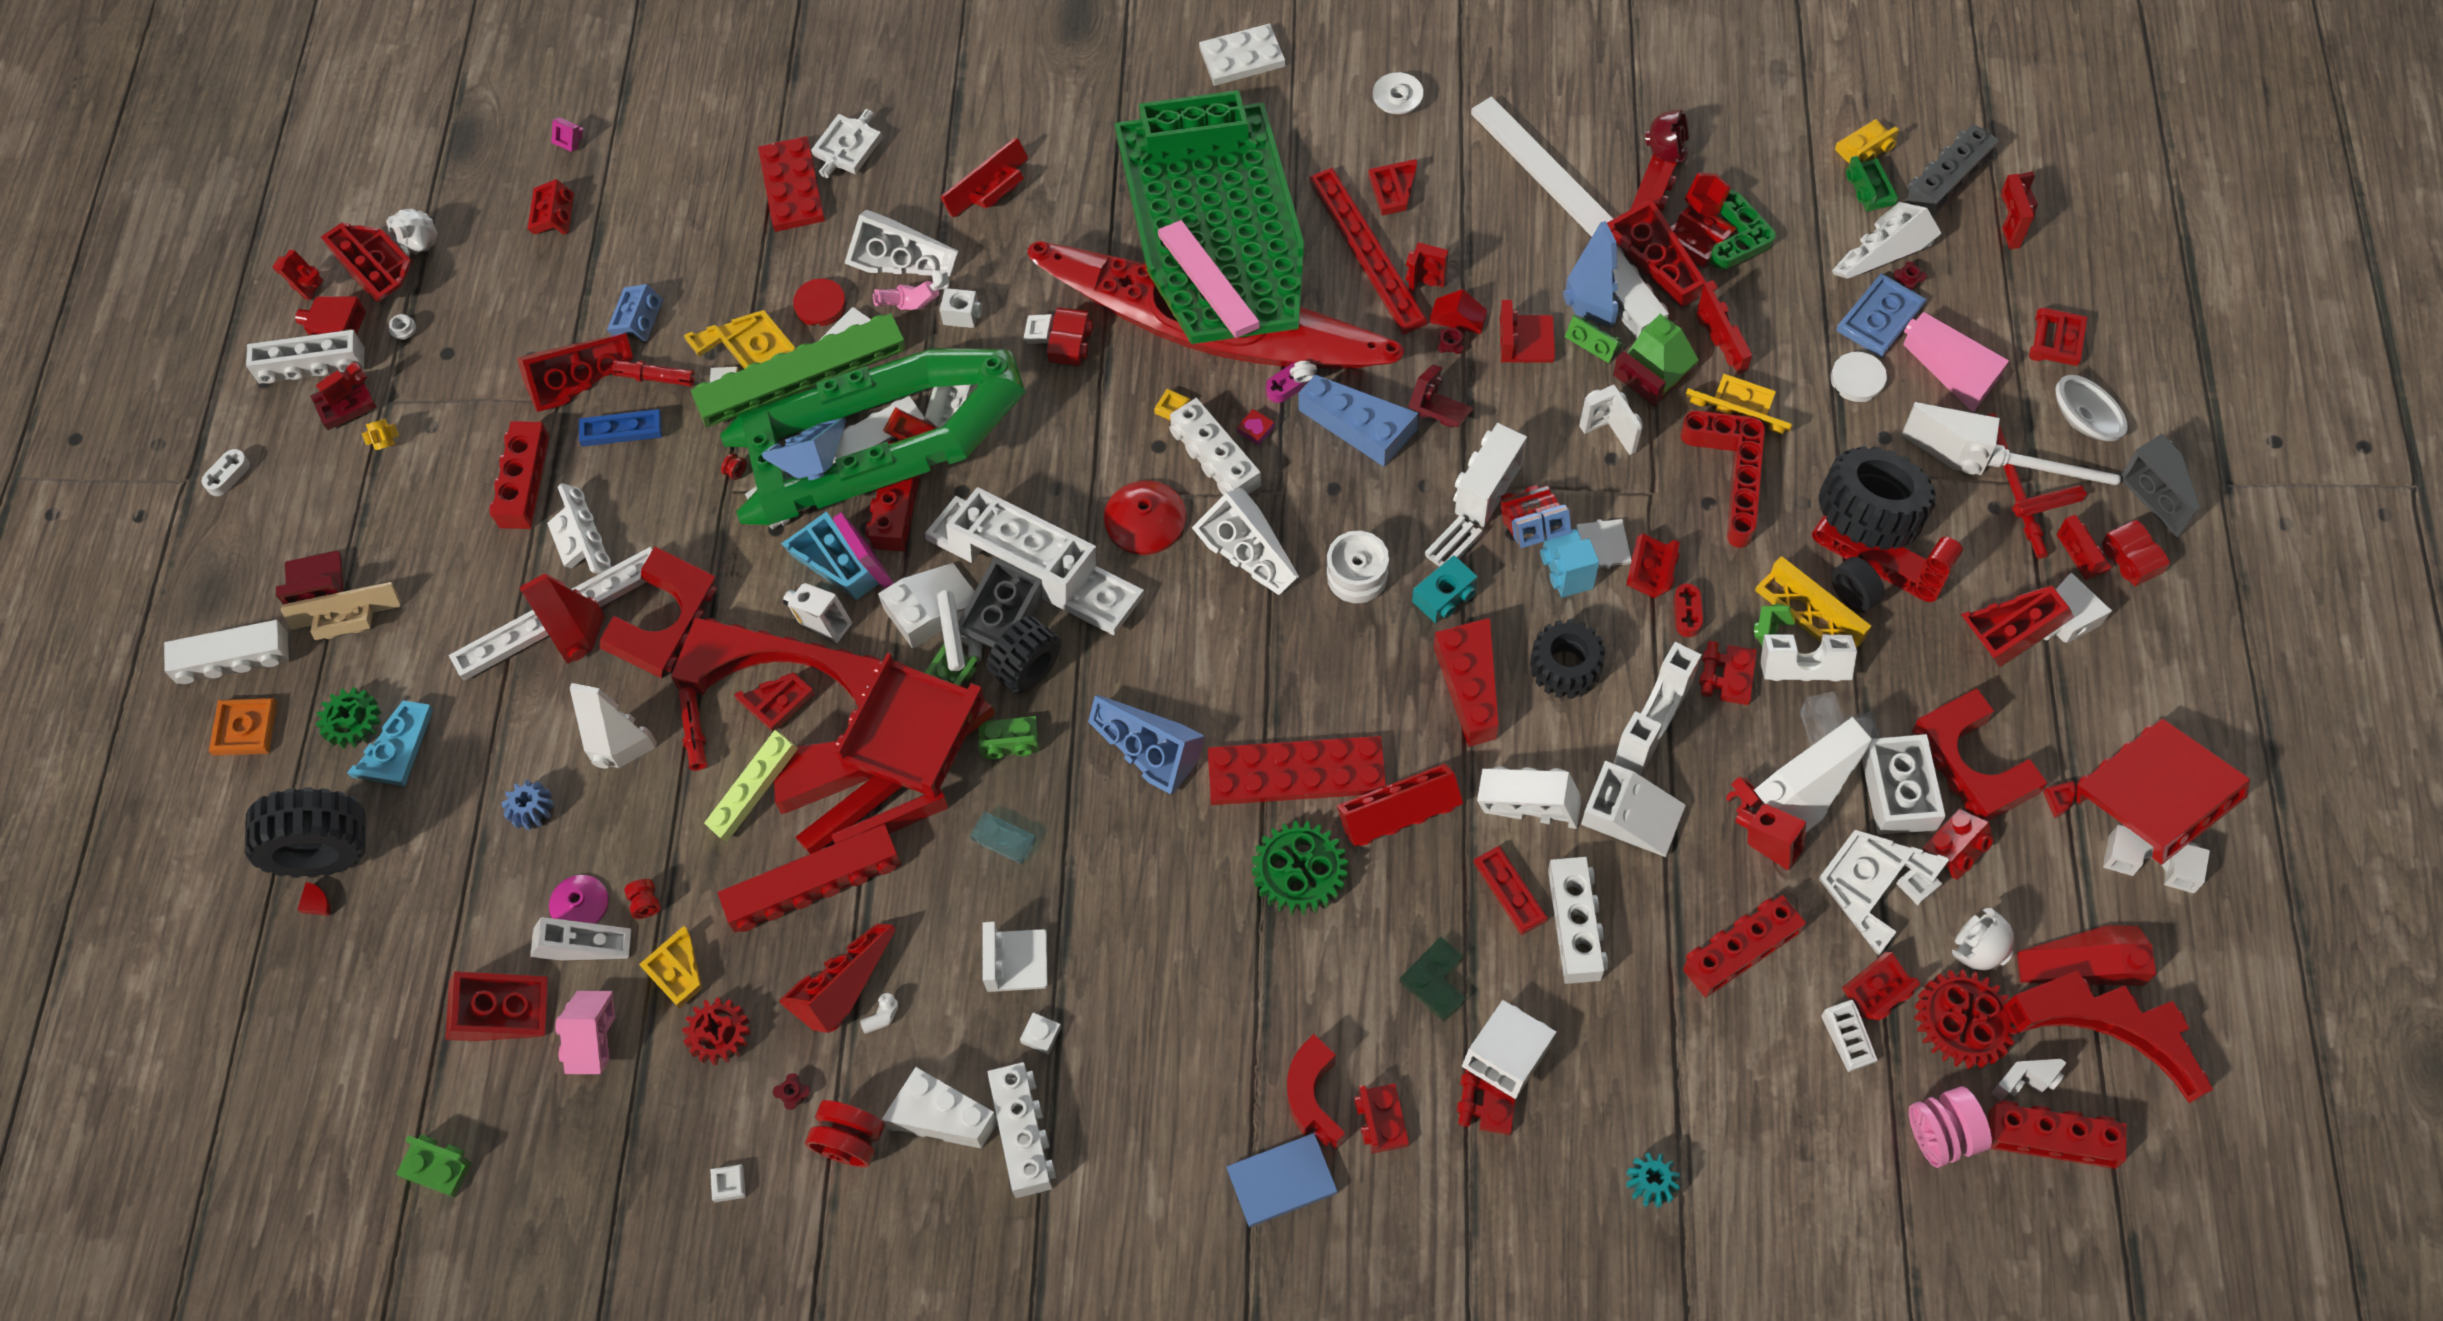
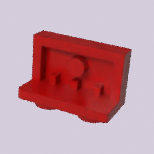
M1644 533L1636 538L1626 585L1652 598L1668 592L1674 583L1673 573L1680 556L1678 552L1680 542L1673 540L1668 544H1664Z
M1959 809L1922 847V850L1935 856L1941 855L1948 858L1949 861L1945 866L1949 868L1951 877L1959 880L1965 872L1972 868L1979 857L1991 848L1994 839L1989 822Z
M1885 952L1845 984L1842 990L1849 1000L1854 1001L1861 1018L1881 1020L1892 1012L1891 1008L1894 1005L1909 999L1914 994L1913 990L1921 983L1918 978H1911L1907 975L1893 952Z

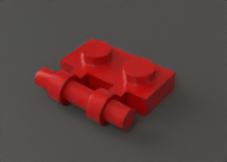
M1707 642V649L1703 652L1702 661L1705 663L1704 671L1700 674L1699 679L1701 695L1710 697L1712 696L1713 689L1721 690L1720 701L1749 705L1757 649L1728 645L1725 655L1718 652V642ZM1716 666L1724 667L1723 677L1715 675Z
M1465 1069V1074L1461 1075L1460 1085L1463 1087L1461 1101L1457 1103L1456 1110L1459 1113L1458 1125L1470 1127L1471 1117L1481 1118L1479 1130L1510 1135L1515 1099ZM1475 1090L1484 1091L1482 1105L1473 1103Z

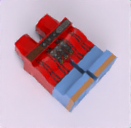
M1537 485L1527 487L1523 493L1517 495L1511 493L1501 495L1500 503L1503 523L1520 548L1544 542V536L1547 540H1551L1572 533L1569 509L1565 504L1560 505L1557 502L1554 494L1550 493L1548 486L1539 488ZM1551 526H1561L1557 530H1550ZM1524 534H1534L1533 537L1524 538Z

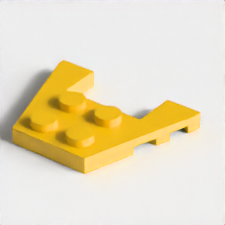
M764 310L732 319V322L718 327L712 325L706 327L707 330L695 334L689 332L684 335L686 342L699 357L722 342L744 369L752 363L768 361L778 353L786 354L796 350Z

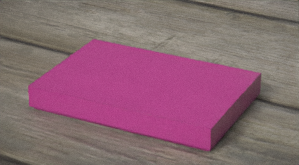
M842 512L833 517L834 523L860 563L884 589L893 585L894 582L869 543Z

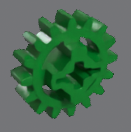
M352 687L350 693H347L343 688L340 690V696L336 697L334 694H330L331 701L329 703H321L325 708L324 711L316 713L321 719L316 722V726L321 730L319 732L320 735L332 746L338 744L342 749H345L348 743L354 748L357 747V741L360 739L365 743L368 742L366 737L368 733L376 734L373 726L381 724L377 716L382 711L377 706L378 703L373 696H370L365 690L359 692L355 687Z

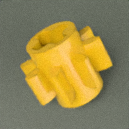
M386 419L366 424L368 431L362 433L365 444H373L375 450L395 445L393 438L399 436L395 423L388 425Z

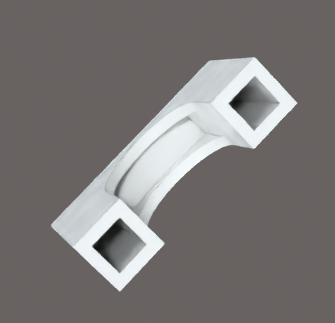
M1674 642L1662 663L1657 682L1641 714L1636 711L1634 712L1622 733L1614 764L1634 771L1641 776L1688 693L1702 654Z

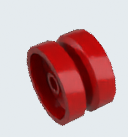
M822 1100L815 1114V1118L821 1126L810 1128L804 1143L806 1147L834 1161L850 1166L868 1168L875 1153V1150L868 1142L880 1140L885 1123L875 1115L854 1106L831 1100Z

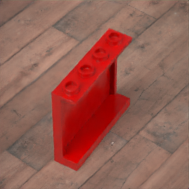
M887 653L884 660L879 661L876 665L874 679L871 684L864 688L861 696L862 701L858 709L852 711L845 734H841L838 737L835 745L836 753L841 763L935 798L985 700L982 688L972 683L968 689L898 664L893 661L892 655Z
M2162 718L2155 725L2147 726L2133 742L2125 743L2120 751L2111 759L2106 758L2093 773L2084 775L2077 783L2076 802L2081 804L2086 799H2089L2153 846L2152 858L2163 865L2246 799L2250 778Z

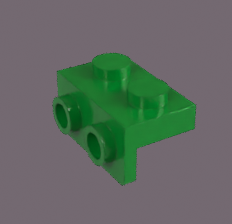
M1858 156L1851 157L1849 166L1846 169V177L1848 182L1853 184L1857 200L1863 204L1866 212L1896 205L1898 197L1878 158L1860 162Z

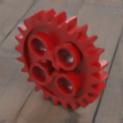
M1963 969L1957 976L1952 970H1949L1945 976L1938 974L1933 981L1930 980L1924 986L1925 989L1918 994L1920 999L1914 1007L1919 1011L1914 1016V1019L1923 1023L1917 1028V1032H1926L1927 1036L1924 1038L1923 1043L1933 1042L1934 1047L1931 1052L1936 1053L1941 1050L1943 1052L1942 1061L1944 1062L1950 1056L1953 1057L1955 1067L1962 1061H1965L1967 1069H1971L1975 1063H1977L1980 1069L1988 1062L1993 1065L1999 1057L2003 1058L2008 1052L2007 1049L2015 1043L2011 1038L2018 1033V1030L2012 1027L2014 1023L2004 1007V1002L2009 996H1999L1997 994L2000 988L1999 985L1990 988L1988 986V977L1980 982L1978 981L1977 972H1974L1967 978L1966 972ZM1969 995H1970L1971 998H1972V1000H1971V1005H1970V1006H1969V1003H1970V1002H1969ZM1949 997L1954 998L1957 1001V1004L1951 1002ZM1979 1006L1983 1007L1988 1014L1982 1012ZM1944 1024L1949 1025L1952 1028L1953 1032L1948 1031L1944 1027ZM1961 1033L1963 1035V1043L1960 1041ZM1974 1033L1980 1035L1984 1042L1978 1040Z

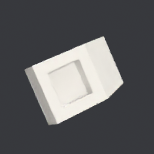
M2062 1059L2016 1062L1991 1094L2002 1101L2008 1094L2015 1097L2024 1084H2027L2039 1094L2047 1087L2054 1090L2065 1076L2060 1071L2066 1062Z

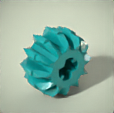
M1649 1152L1645 1153L1644 1161L1636 1157L1633 1160L1635 1168L1627 1169L1626 1175L1632 1179L1626 1182V1187L1636 1189L1631 1196L1634 1200L1640 1196L1644 1197V1207H1648L1650 1201L1653 1200L1656 1208H1661L1663 1200L1671 1203L1674 1199L1672 1193H1678L1680 1190V1186L1675 1182L1679 1180L1680 1173L1670 1172L1675 1163L1673 1161H1669L1666 1164L1662 1163L1663 1154H1658L1654 1161ZM1655 1176L1659 1179L1658 1183L1653 1182L1650 1184L1647 1181L1648 1178H1654Z

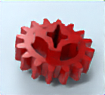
M716 997L714 1005H710L707 1000H704L703 1009L700 1010L696 1006L693 1007L696 1015L694 1017L686 1016L685 1018L690 1027L682 1028V1032L685 1036H688L683 1042L687 1048L691 1047L689 1050L690 1054L693 1057L699 1055L698 1059L704 1064L710 1058L714 1066L718 1064L719 1058H723L726 1063H729V1055L732 1053L739 1057L741 1054L737 1048L739 1046L747 1047L748 1045L743 1036L751 1034L750 1029L745 1026L750 1021L746 1015H743V1009L740 1006L734 1008V1003L730 999L723 1005L719 997ZM718 1014H726L729 1016L721 1017L718 1016ZM715 1023H716L717 1026L719 1027V1028H718V1034H717L719 1040L715 1037V1029H716ZM702 1045H704L705 1047L711 1045L714 1046L716 1049H707L702 1047Z

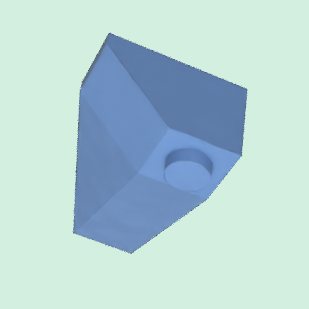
M1606 221L1600 222L1568 276L1563 297L1565 303L1568 306L1571 305L1575 315L1585 317L1608 327H1613L1616 324L1618 303L1616 300L1613 301V292L1618 290V284L1615 281L1613 269H1617V242Z
M845 417L822 422L801 432L802 434L786 439V446L781 447L780 444L769 447L762 452L763 459L798 479L808 477V480H814L825 476L824 472L833 464L846 424Z
M1100 695L1094 697L1088 722L1110 744H1115L1125 754L1124 759L1129 764L1134 763L1143 772L1142 777L1148 783L1169 794H1174L1198 763L1205 736L1166 718Z

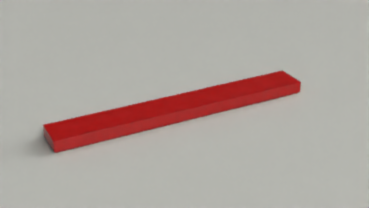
M1333 167L1309 176L1310 184L1402 334L1404 335L1426 326L1427 319Z
M985 700L967 736L996 714L992 706ZM874 775L795 837L796 840L809 854L823 849L833 841L831 836L833 833L855 824L900 789L902 785Z

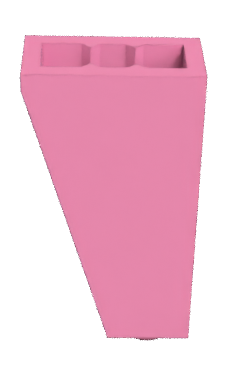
M1925 312L1917 320L1912 319L1904 331L1907 337L1903 345L1972 412L1976 411L2002 377L2009 360Z

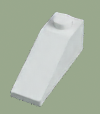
M541 917L533 928L530 957L553 960L627 959L629 957L631 928Z

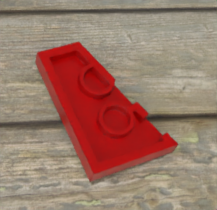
M1711 280L1703 286L1696 317L1699 324L1705 326L1710 333L1714 345L1719 346L1725 354L1727 363L1733 366L1737 373L1740 374L1748 370L1752 353L1738 326H1731L1727 313L1729 309L1725 301L1719 303L1714 293L1717 290V286L1714 280Z

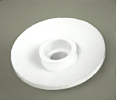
M1402 72L1389 73L1375 83L1373 99L1376 105L1385 112L1405 114L1413 111L1420 105L1423 99V87L1419 80L1410 74Z

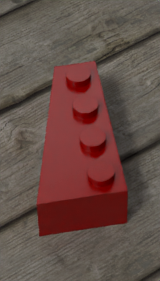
M1652 198L1607 222L1617 242V246L1623 250L1624 256L1681 308L1701 297L1706 281Z
M1490 618L1435 632L1433 648L1468 747L1496 740L1498 713Z

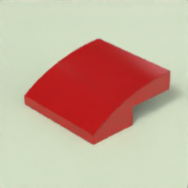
M1688 206L1681 212L1677 222L1671 226V229L1692 261L1702 267L1709 263V256L1713 247L1717 243L1732 237L1737 229L1714 214H1699L1691 206Z

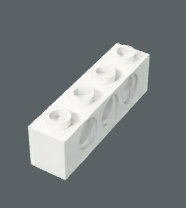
M1586 857L1550 860L1548 875L1564 984L1601 981L1604 970H1608V959L1606 952H1601L1600 941H1603V927L1601 923L1596 922L1595 913H1599V902L1597 895H1592L1591 885L1595 883L1593 867H1588ZM1570 887H1575L1579 889L1582 894L1574 896L1571 895L1567 891V889ZM1575 915L1582 916L1586 923L1577 924L1572 921L1571 917ZM1585 944L1590 948V952L1581 953L1575 946Z

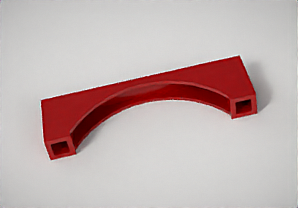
M695 618L671 678L677 689L681 690L682 688L691 687L696 689L697 694L704 695L706 689L717 681L747 667L773 662L803 664L826 673L848 691L859 707L862 701V692L874 679V671L880 660L872 655H864V657L854 655L846 649H828L824 645L815 642L811 644L802 643L790 636H785L784 638L773 636L764 630H759L758 632L747 630L738 624L729 626L721 624L712 618H706L705 620ZM894 661V662H896V663H898V664H901V665L906 666L905 664H903V663H901V662Z

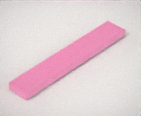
M1182 220L1158 229L1159 238L1235 338L1259 329L1258 319Z

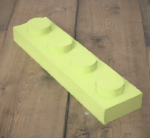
M774 730L704 824L718 837L728 842L798 750V747L783 734Z

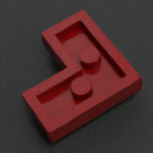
M2011 174L2007 176L2001 190L2009 212L2002 227L2009 250L2020 248L2024 237L2027 236L2028 228L2035 218V210L2029 204L2025 184H2022L2019 174Z

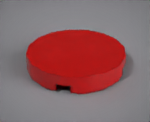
M813 279L804 283L796 291L793 298V307L798 318L813 326L812 324L827 326L837 321L845 310L846 297L841 286L829 279Z

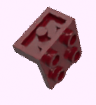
M1432 364L1418 377L1408 408L1415 410L1421 417L1438 419L1444 426L1451 428L1460 427L1472 414L1474 408L1437 394L1443 382V378L1440 377L1442 368Z
M333 551L286 561V584L276 586V597L282 604H288L344 592L341 553Z

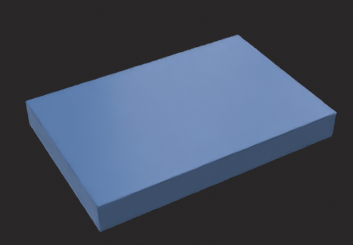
M1881 273L1839 323L1836 331L1882 358L1903 333L1909 322L1924 307L1927 299Z
M1314 1133L1226 1166L1249 1228L1337 1194L1336 1186Z

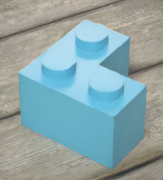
M1577 529L1571 530V534L1547 540L1545 537L1543 549H1540L1542 562L1544 565H1548L1551 571V584L1554 589L1558 588L1561 598L1592 590L1595 584L1599 560L1590 539L1581 540Z

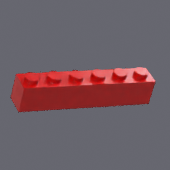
M885 824L721 890L717 894L727 922L734 933L747 932L752 930L758 923L779 919L785 912L795 908H806L814 900L835 896L841 889L851 885L859 886L875 875L888 874L894 871L897 866H900L901 862Z

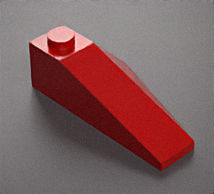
M621 333L518 357L517 361L523 382L536 412L566 404L582 391L592 387L594 383L616 371L612 370L614 360L618 359L629 362L633 359L627 334Z

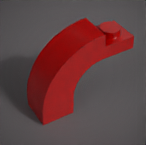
M1313 1034L1299 1048L1289 1068L1287 1076L1289 1110L1295 1124L1304 1136L1308 1135L1315 1128L1314 1134L1324 1145L1328 1146L1331 1144L1337 1150L1345 1142V1132L1319 1107L1314 1096L1319 1080L1336 1064V1054Z

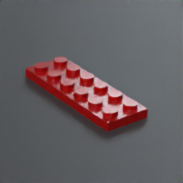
M1381 736L1208 747L1211 805L1360 796L1386 786Z

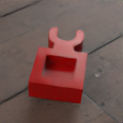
M354 362L342 374L337 370L315 386L329 405L332 406L353 392L351 386L364 382L367 376L362 372L361 367Z

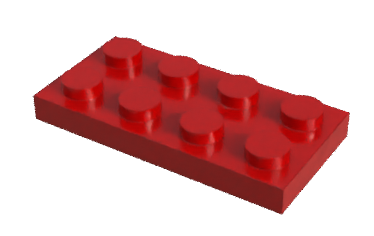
M804 136L758 146L774 231L778 232L824 222L825 218L808 137Z

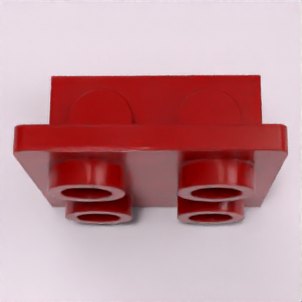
M1501 300L1499 317L1501 363H1553L1555 360L1553 316L1518 315V311L1513 310L1512 300Z

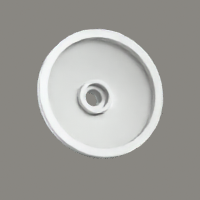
M2066 375L2057 383L2055 389L2057 403L2063 416L2074 429L2100 441H2117L2125 435L2128 427L2126 417L2117 402L2104 389L2094 382L2077 375Z

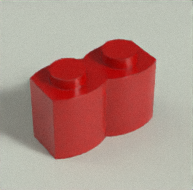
M1057 307L1047 348L1048 362L1080 366L1082 358H1087L1088 343H1086V338L1091 336L1093 331V320H1089L1088 311Z
M2138 520L2108 532L2102 542L2105 555L2119 564L2122 577L2134 586L2163 574L2170 564L2165 552L2158 544L2153 542L2147 529Z

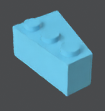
M827 511L781 543L793 558L855 600L879 584L857 559Z

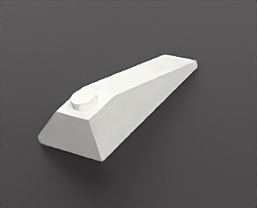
M1899 202L1874 223L1876 229L1872 234H1865L1860 239L1862 245L1859 248L1850 250L1832 272L1839 277L1851 278L1929 247L1933 244L1934 239L1941 234V231L1927 208Z
M865 210L859 215L845 264L869 273H911L932 276L933 272L941 271L942 274L947 272L948 276H951L959 251L888 217Z
M1242 487L1226 492L1192 527L1210 550L1216 554H1222L1231 560V564L1236 567L1240 566L1252 574V578L1278 595L1282 594L1299 577L1261 510Z

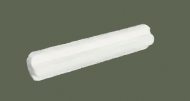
M944 590L937 594L947 663L950 671H960L965 668V660L954 593Z

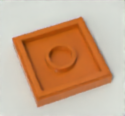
M274 698L218 700L209 752L213 756L269 754L278 702Z

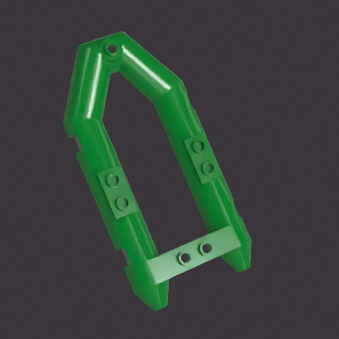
M930 348L868 369L866 366L816 383L817 387L741 412L720 433L724 447H748L757 490L737 509L740 524L772 525L798 516V510L816 505L819 509L931 471V465L948 460L949 464L966 459L1026 393L1014 355L1006 349ZM978 384L977 388L944 426L892 444H888L887 441L835 459L836 462L824 472L825 476L808 480V477L799 479L791 477L787 479L784 470L763 459L762 452L775 444H779V438L811 428L819 423L838 419L930 387Z

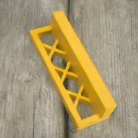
M1782 556L1774 563L1771 573L1756 586L1755 591L1772 605L1783 604L1790 606V600H1800L1803 602L1806 611H1795L1792 609L1796 618L1795 623L1819 642H1822V635H1852L1855 647L1857 648L1866 639L1872 627ZM1775 580L1783 587L1784 594H1773L1766 587ZM1812 618H1823L1828 622V629L1816 628L1812 623Z

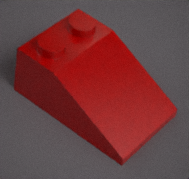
M454 971L449 980L445 1040L490 1041L544 1037L548 976Z

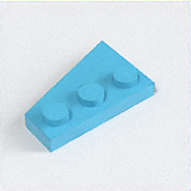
M403 700L382 727L383 732L373 745L369 744L363 751L365 754L357 766L353 765L347 774L351 778L405 787L433 708L428 704Z

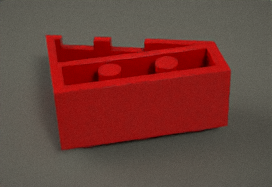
M2052 585L2016 596V599L2000 604L1994 603L1988 605L1987 608L1961 614L1967 625L1999 667L2074 618L2070 607Z

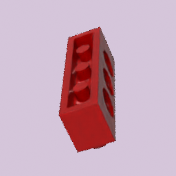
M510 421L509 430L505 432L504 454L499 459V478H496L494 483L495 497L489 507L490 516L499 528L532 529L550 438L543 422Z

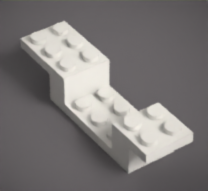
M979 487L974 490L967 500L955 496L925 532L927 541L970 563H973L981 551L984 550L1042 579L1043 600L1112 635L1117 633L1144 596L1143 589L1096 566L1095 545Z

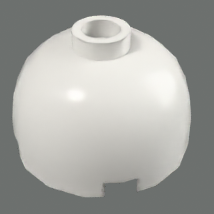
M1992 908L1983 909L1986 914L1981 918L1977 915L1970 918L1954 941L1960 945L1957 951L1952 949L1953 956L1972 969L1989 970L1998 965H2005L2013 955L2014 932L2010 924Z

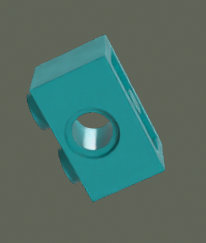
M1453 555L1413 589L1412 602L1436 624L1442 618H1449L1455 612L1456 606L1463 600L1467 602L1475 595L1478 576ZM1443 589H1449V590H1451L1452 592H1451V593H1444V592H1442L1441 590H1443Z

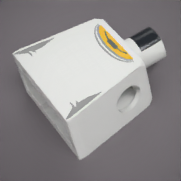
M804 583L796 592L789 590L784 595L783 604L790 608L800 625L834 644L840 641L852 624L836 594Z

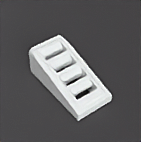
M1853 1000L1824 1010L1821 1018L1848 1072L1878 1061ZM1846 1014L1848 1019L1837 1022V1017ZM1852 1026L1853 1031L1845 1034L1841 1033V1029ZM1858 1038L1859 1043L1846 1046L1845 1042ZM1863 1049L1865 1055L1851 1059V1053Z

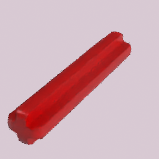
M2077 485L2019 500L2012 506V511L2015 512L2016 517L2020 518L2083 501L2084 497L2087 496V491L2084 490L2083 486Z

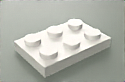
M1270 23L1199 42V49L1214 86L1285 67L1284 56Z

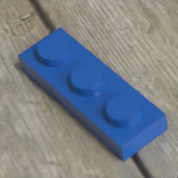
M659 409L579 418V442L582 447L662 438V414Z

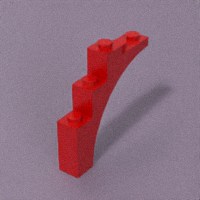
M2077 970L2016 994L2004 1004L2019 1033L2039 1027L2071 1026L2087 1028L2110 1035L2134 1047L2156 1063L2175 1083L2188 1103L2199 1100L2213 1090L2207 1074L2200 1068L2193 1056L2191 1047L2181 1036L2190 1028L2186 1023L2184 1014L2176 1007L2173 1001L2142 1013L2136 998L2130 994L2126 986L2094 998L2090 985Z

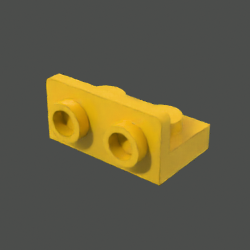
M1875 119L1837 142L1835 150L1848 163H1850L1853 156H1858L1860 162L1875 159L1879 154L1887 153L1894 148L1897 143L1896 139L1899 129L1895 126L1887 130Z

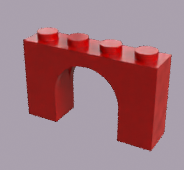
M654 546L641 568V579L668 592L677 600L681 609L678 620L669 628L654 632L640 629L613 616L600 638V649L662 679L666 671L671 672L678 659L675 654L679 647L683 648L694 619L702 618L704 610L701 608L705 601L709 603L712 601L717 591V587L714 586L716 576Z
M1976 688L1918 718L1912 732L1913 735L1927 734L1934 767L1937 770H1941L1947 779L1951 791L1958 794L1965 803L1967 813L1988 822L2039 795L2046 786L2047 781L2030 759L1996 775L1978 773L1963 762L1957 748L1958 739L1987 724L1994 713V710Z

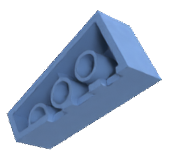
M1314 375L1298 393L1300 412L1383 467L1388 464L1417 431V412L1318 375Z

